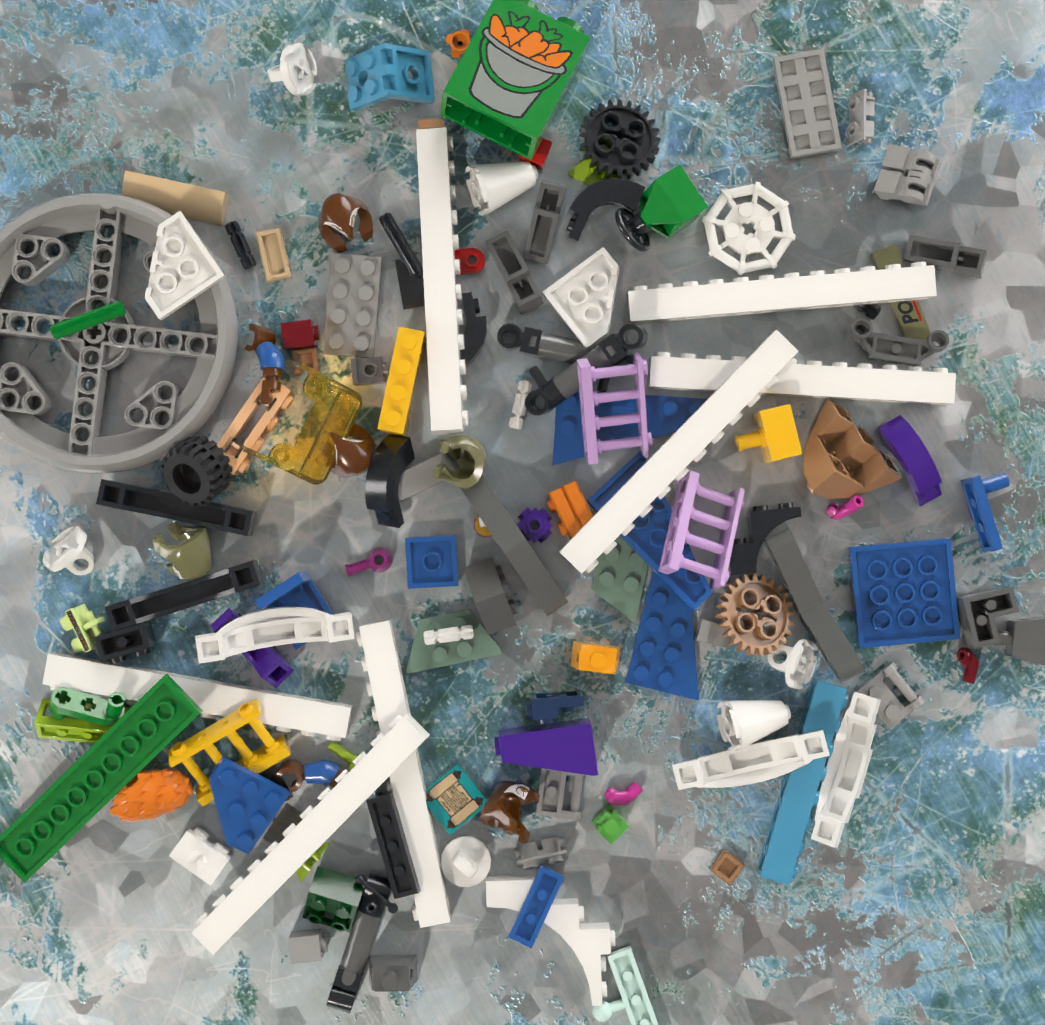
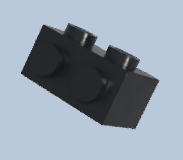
M150 621L94 637L100 661L110 659L111 664L126 660L125 655L135 652L136 657L151 653L150 648L157 646Z

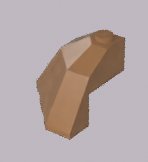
M831 399L825 402L805 444L803 474L808 481L806 483L807 488L814 495L819 494L826 499L852 498L855 495H862L899 481L902 476L889 455L873 447L872 443L875 440L862 426L857 429L849 412Z

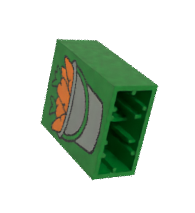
M493 0L443 91L440 115L532 160L584 61L591 37L584 34L581 25L571 18L559 17L556 20L538 11V7L533 0Z

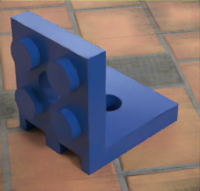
M307 571L296 573L255 600L260 610L275 607H306L330 615L334 614ZM307 642L293 643L292 645L297 650Z

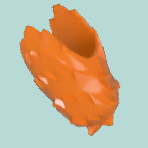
M173 767L162 770H142L113 799L112 803L114 805L110 808V813L126 822L155 819L165 813H171L177 808H181L188 802L189 796L193 795L194 792L190 779L179 770L173 769Z

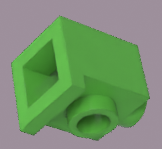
M610 804L591 821L595 825L596 830L611 845L629 827L628 822Z

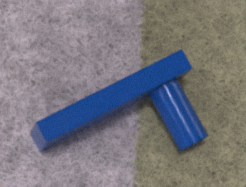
M1000 473L985 479H981L980 475L960 480L982 551L992 552L1003 549L986 494L1009 487L1010 481L1007 474Z
M540 866L508 938L532 949L563 882V875L545 866Z

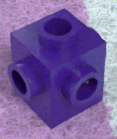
M527 507L517 517L520 520L517 526L527 541L531 540L535 543L538 540L542 543L552 534L549 529L552 527L550 521L553 518L543 508L538 511L535 507L531 511ZM536 520L539 522L540 527L538 530L530 528L531 521Z

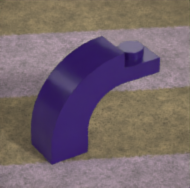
M899 415L879 426L878 428L885 447L898 460L908 478L915 502L921 507L941 496L942 492L939 484L942 481L927 448L911 425Z
M228 608L210 627L216 633L226 624L243 615L240 613L236 614ZM275 646L242 653L253 665L260 677L275 688L294 671Z

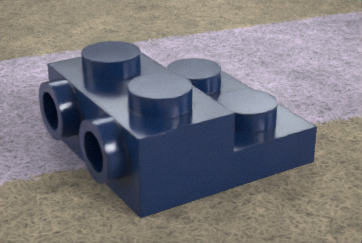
M581 690L531 694V701H526L528 719L538 720V724L554 723V719L559 718L558 708H563L564 712L578 711V706H584L583 694Z

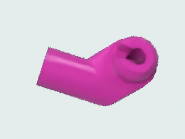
M855 495L840 507L837 503H831L827 507L826 513L831 516V519L839 520L861 508L864 500L861 496Z
M634 781L625 791L617 792L616 789L609 788L605 792L604 797L608 800V804L612 806H627L643 789Z

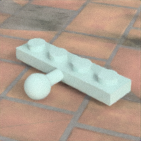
M631 946L611 952V954H606L622 999L611 1003L602 1001V1006H593L592 1013L594 1018L600 1022H605L611 1018L612 1013L626 1008L631 1025H658Z

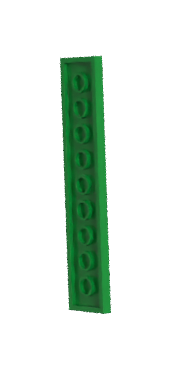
M168 674L164 675L0 835V858L24 883L28 881L203 710Z

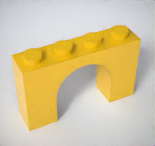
M400 326L398 328L377 428L381 432L400 436H407L412 415L410 406L419 363H423L427 344L426 334L423 331Z

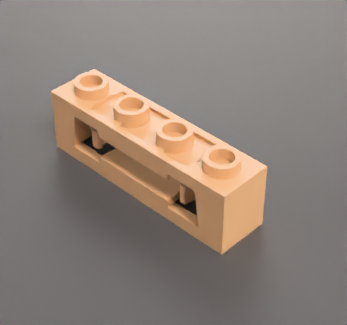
M264 377L218 442L217 446L219 448L222 447L224 451L231 444L229 450L223 452L230 459L228 463L232 466L233 471L231 474L238 476L239 473L243 474L251 464L249 458L253 452L258 453L266 441L263 438L268 430L272 432L280 421L277 417L282 410L286 411L294 401L292 397L294 392L281 384V391L279 393H271L270 404H265V406L271 409L270 411L266 410L243 444L245 446L244 449L232 441L235 438L239 439L260 408L258 403L261 402L262 381L265 380Z

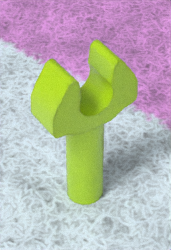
M332 741L327 747L348 763V772L356 766L353 761L359 755L354 756L336 741Z

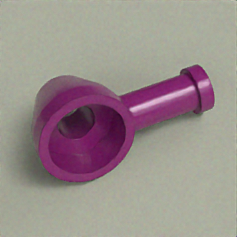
M374 548L368 554L367 559L352 564H345L347 575L349 577L354 573L367 569L378 573L385 572L392 565V555L385 548ZM377 555L383 556V564L377 565L374 559Z

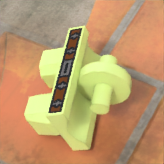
M85 604L65 611L66 615L60 619V623L66 631L74 629L77 638L71 640L74 651L76 653L82 651L86 653L96 649L94 637L102 634L99 624L105 621L103 616L96 619L92 610L88 611Z

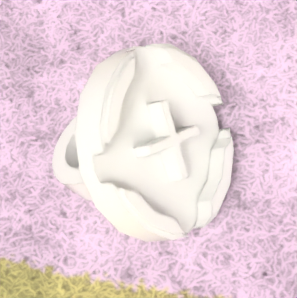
M301 43L287 45L282 51L280 65L267 70L270 82L283 81L286 88L295 96L311 94L315 89L316 83L313 84L314 77H317L316 61L312 52L308 48H304Z
M78 526L76 528L69 527L62 531L50 544L53 546L51 551H45L43 556L44 566L53 572L67 568L75 575L81 576L90 573L94 567V557L84 547L87 539L86 532ZM77 559H85L88 561V563L83 566L76 565L74 561Z
M807 639L799 640L794 647L780 645V650L772 651V654H768V662L774 669L786 673L785 677L788 687L801 690L803 688L802 684H807L814 673L817 656L813 655V650L817 651V646L813 641ZM781 652H786L787 659L785 662L777 664V655Z
M466 835L453 838L446 844L442 852L441 868L443 874L451 883L459 887H471L479 884L486 878L490 870L491 856L489 849L482 840L474 836Z

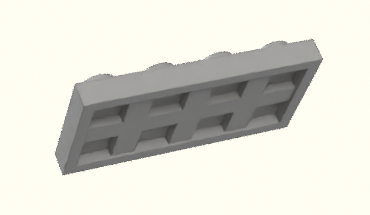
M824 49L774 57L772 63L790 159L840 150L842 146Z
M331 253L323 345L324 355L357 358L374 357L382 257Z

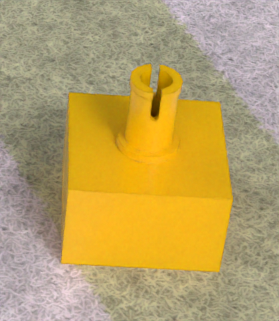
M790 404L752 414L756 431L735 436L738 451L760 446L764 463L802 454Z

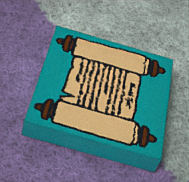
M458 763L425 790L428 809L450 835L481 811L487 801L485 795Z

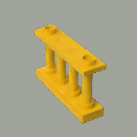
M257 698L251 702L243 703L236 711L187 740L177 742L168 750L169 765L174 767L182 762L198 782V785L195 786L196 795L202 807L212 802L214 797L209 777L205 776L191 756L204 749L217 765L222 755L213 743L227 736L243 757L235 763L257 774L291 755L288 741L284 735L272 738L258 719L262 714ZM249 723L265 745L256 751H250L235 730Z

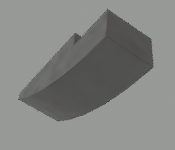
M545 180L541 181L523 258L545 264L548 263L566 190L565 185Z
M508 230L485 241L521 315L544 304L542 295Z
M909 235L904 261L911 263L926 262V266L934 265L936 270L981 279L987 250L961 246L960 243Z

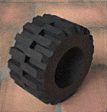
M198 435L183 440L165 454L166 456L161 461L163 463L161 471L164 473L162 478L163 481H166V487L173 492L175 498H180L184 504L189 502L190 506H204L230 485L229 482L232 481L233 477L230 474L233 471L232 466L228 463L230 459L224 455L223 452L225 451L222 447L219 448L215 441L212 440L210 442L207 437L202 436L200 438Z

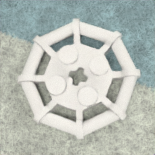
M761 182L720 190L721 194L707 215L702 218V223L705 225L710 250L708 254L710 257L714 256L735 270L737 275L767 268H776L778 261L796 237L793 234L788 201L782 200L761 186ZM752 195L751 202L736 205L733 198ZM758 196L775 208L768 211L757 203ZM727 203L731 210L724 220L716 219ZM778 212L783 232L775 231V222L772 216ZM744 223L747 225L749 223L753 224L755 233L745 235L743 233L745 229L742 225ZM715 226L722 227L724 233V242L720 245L718 244ZM773 238L781 239L770 255L766 248ZM729 247L740 255L739 261L724 252L723 249ZM760 253L764 258L745 263L746 256L750 254Z

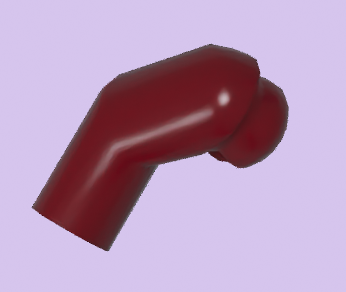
M962 647L956 653L957 659L965 668L962 681L975 684L979 660L970 648Z

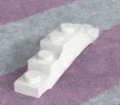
M275 607L258 610L229 622L216 633L195 636L199 664L225 660L226 657L278 645L320 641L331 643L355 639L351 612L330 615L319 610L303 607Z
M858 692L853 694L850 707L846 710L840 729L835 737L833 753L827 761V773L820 788L812 840L838 848L844 825L849 822L855 798L860 796L873 749H870L877 727L874 723L880 706V699Z
M822 729L800 735L795 734L774 740L769 739L752 743L734 752L726 749L722 752L700 756L697 759L675 763L672 767L678 790L691 787L724 788L770 780L809 764L813 759L830 756Z

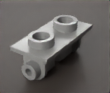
M867 89L850 94L848 103L849 145L861 142L863 145L872 144L874 139V121L866 120V117H874L875 97H873L872 92H867Z
M556 836L541 840L542 850H538L536 841L519 844V847L514 848L516 858L521 857V860L516 861L518 868L523 867L524 870L538 868L540 863L548 862L549 865L562 863L564 858H568L567 851H561L562 848H566L564 838Z

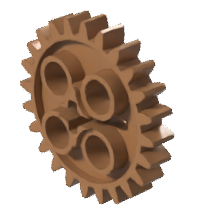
M756 573L732 580L731 585L724 587L726 593L719 595V598L724 602L716 604V607L721 609L722 613L715 616L723 621L718 625V628H725L726 630L722 637L730 636L731 639L728 645L737 643L736 651L740 652L745 649V655L747 656L754 653L755 657L780 650V645L787 643L785 637L792 635L788 627L795 625L794 622L789 620V617L795 615V613L788 611V607L792 606L793 602L785 601L789 594H781L782 585L774 587V579L766 581L764 574L757 577ZM744 595L748 598V604L744 601ZM767 601L771 606V610L767 608ZM740 619L744 622V629L740 625ZM763 626H765L767 630V635H765L763 632Z

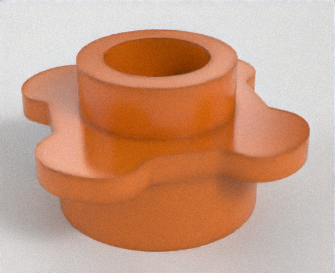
M466 29L449 34L446 37V43L451 47V56L453 58H459L464 54L470 43V33Z

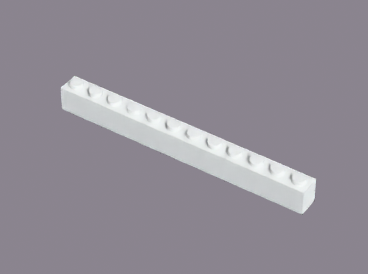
M447 127L416 129L431 431L433 435L464 433V426H468L469 422L468 411H463V401L467 400V387L462 385L461 375H466L465 360H460V350H464L465 347L464 335H459V325H463L462 309H458L457 300H462L461 284H456V275H460L461 272L460 260L455 259V250H459L458 234L454 235L453 225H458L457 210H452V201L457 200L456 185H451V176H455L454 160L450 161L449 153L454 151L453 136H448Z
M915 262L910 264L911 267L901 268V264L886 265L885 269L875 270V266L861 267L859 272H850V268L834 270L835 274H825L824 270L809 272V276L800 277L799 273L784 274V278L774 279V275L759 276V280L749 281L748 277H738L729 283H723V279L709 280L706 285H698V281L684 282L682 287H673L672 283L657 285L658 289H648L645 285L634 286L632 291L627 293L629 324L844 307L858 304L927 300L937 296L934 265L926 266V262Z
M775 330L559 552L581 574L585 570L590 573L599 563L596 559L603 552L607 555L617 545L614 540L620 534L626 536L635 527L632 522L639 515L643 518L653 508L650 503L656 497L661 500L671 490L668 485L674 479L679 481L689 471L686 466L692 460L697 463L707 453L704 448L710 442L715 444L723 437L725 433L722 430L728 423L733 426L743 416L740 411L746 405L752 407L761 397L758 393L764 387L769 389L779 379L776 374L782 368L787 371L796 362L794 356L799 351L778 330Z
M655 352V356L649 358L647 389L715 392L746 360V357L732 356L731 360H721L720 355H706V359H697L696 354L683 353L679 358L670 357L671 353ZM796 360L787 371L782 368L776 374L779 379L769 389L764 387L758 394L948 406L955 403L956 373H948L947 368H932V372L923 371V367L909 366L907 370H897L898 366L882 365V369H873L872 364L864 363L857 364L856 368L847 367L845 362H832V366H822V361H807V364L803 365L797 364Z
M391 619L359 626L360 631L356 632L359 647L363 646L365 656L361 657L364 672L368 671L370 678L366 685L369 697L373 696L375 706H372L371 709L374 722L378 721L380 731L376 732L377 736L380 733L385 736L391 730L388 725L398 715L402 718L408 713L411 715ZM417 748L389 776L390 781H387L388 793L393 792L421 889L418 894H414L415 905L412 906L414 921L419 920L420 928L448 923L451 921L452 915L431 812L427 807L426 787Z
M58 652L49 653L47 656L42 684L50 685V690L53 691L60 687H66L88 694H100V697L106 699L109 698L110 694L120 692L125 696V703L134 705L164 675L168 674L203 710L200 715L201 717L215 719L216 715L226 717L236 711L243 703L251 702L257 698L262 714L258 719L264 727H266V724L274 725L276 730L291 732V729L301 730L302 735L315 737L316 733L324 734L326 739L341 741V738L348 736L353 705L120 663L111 664L109 661L101 662L97 659Z
M409 713L403 718L398 715L388 725L391 730L385 736L380 733L370 743L373 746L372 750L368 754L363 751L353 761L356 766L350 772L345 769L335 779L338 784L332 790L327 787L317 797L320 803L315 808L310 805L300 815L303 820L297 826L292 823L282 833L285 838L279 844L274 841L265 850L268 856L262 862L257 859L247 869L250 874L245 879L240 876L229 887L232 892L227 897L223 894L213 903L212 906L215 910L210 915L205 912L195 922L198 927L192 934L212 955L239 930L430 735Z

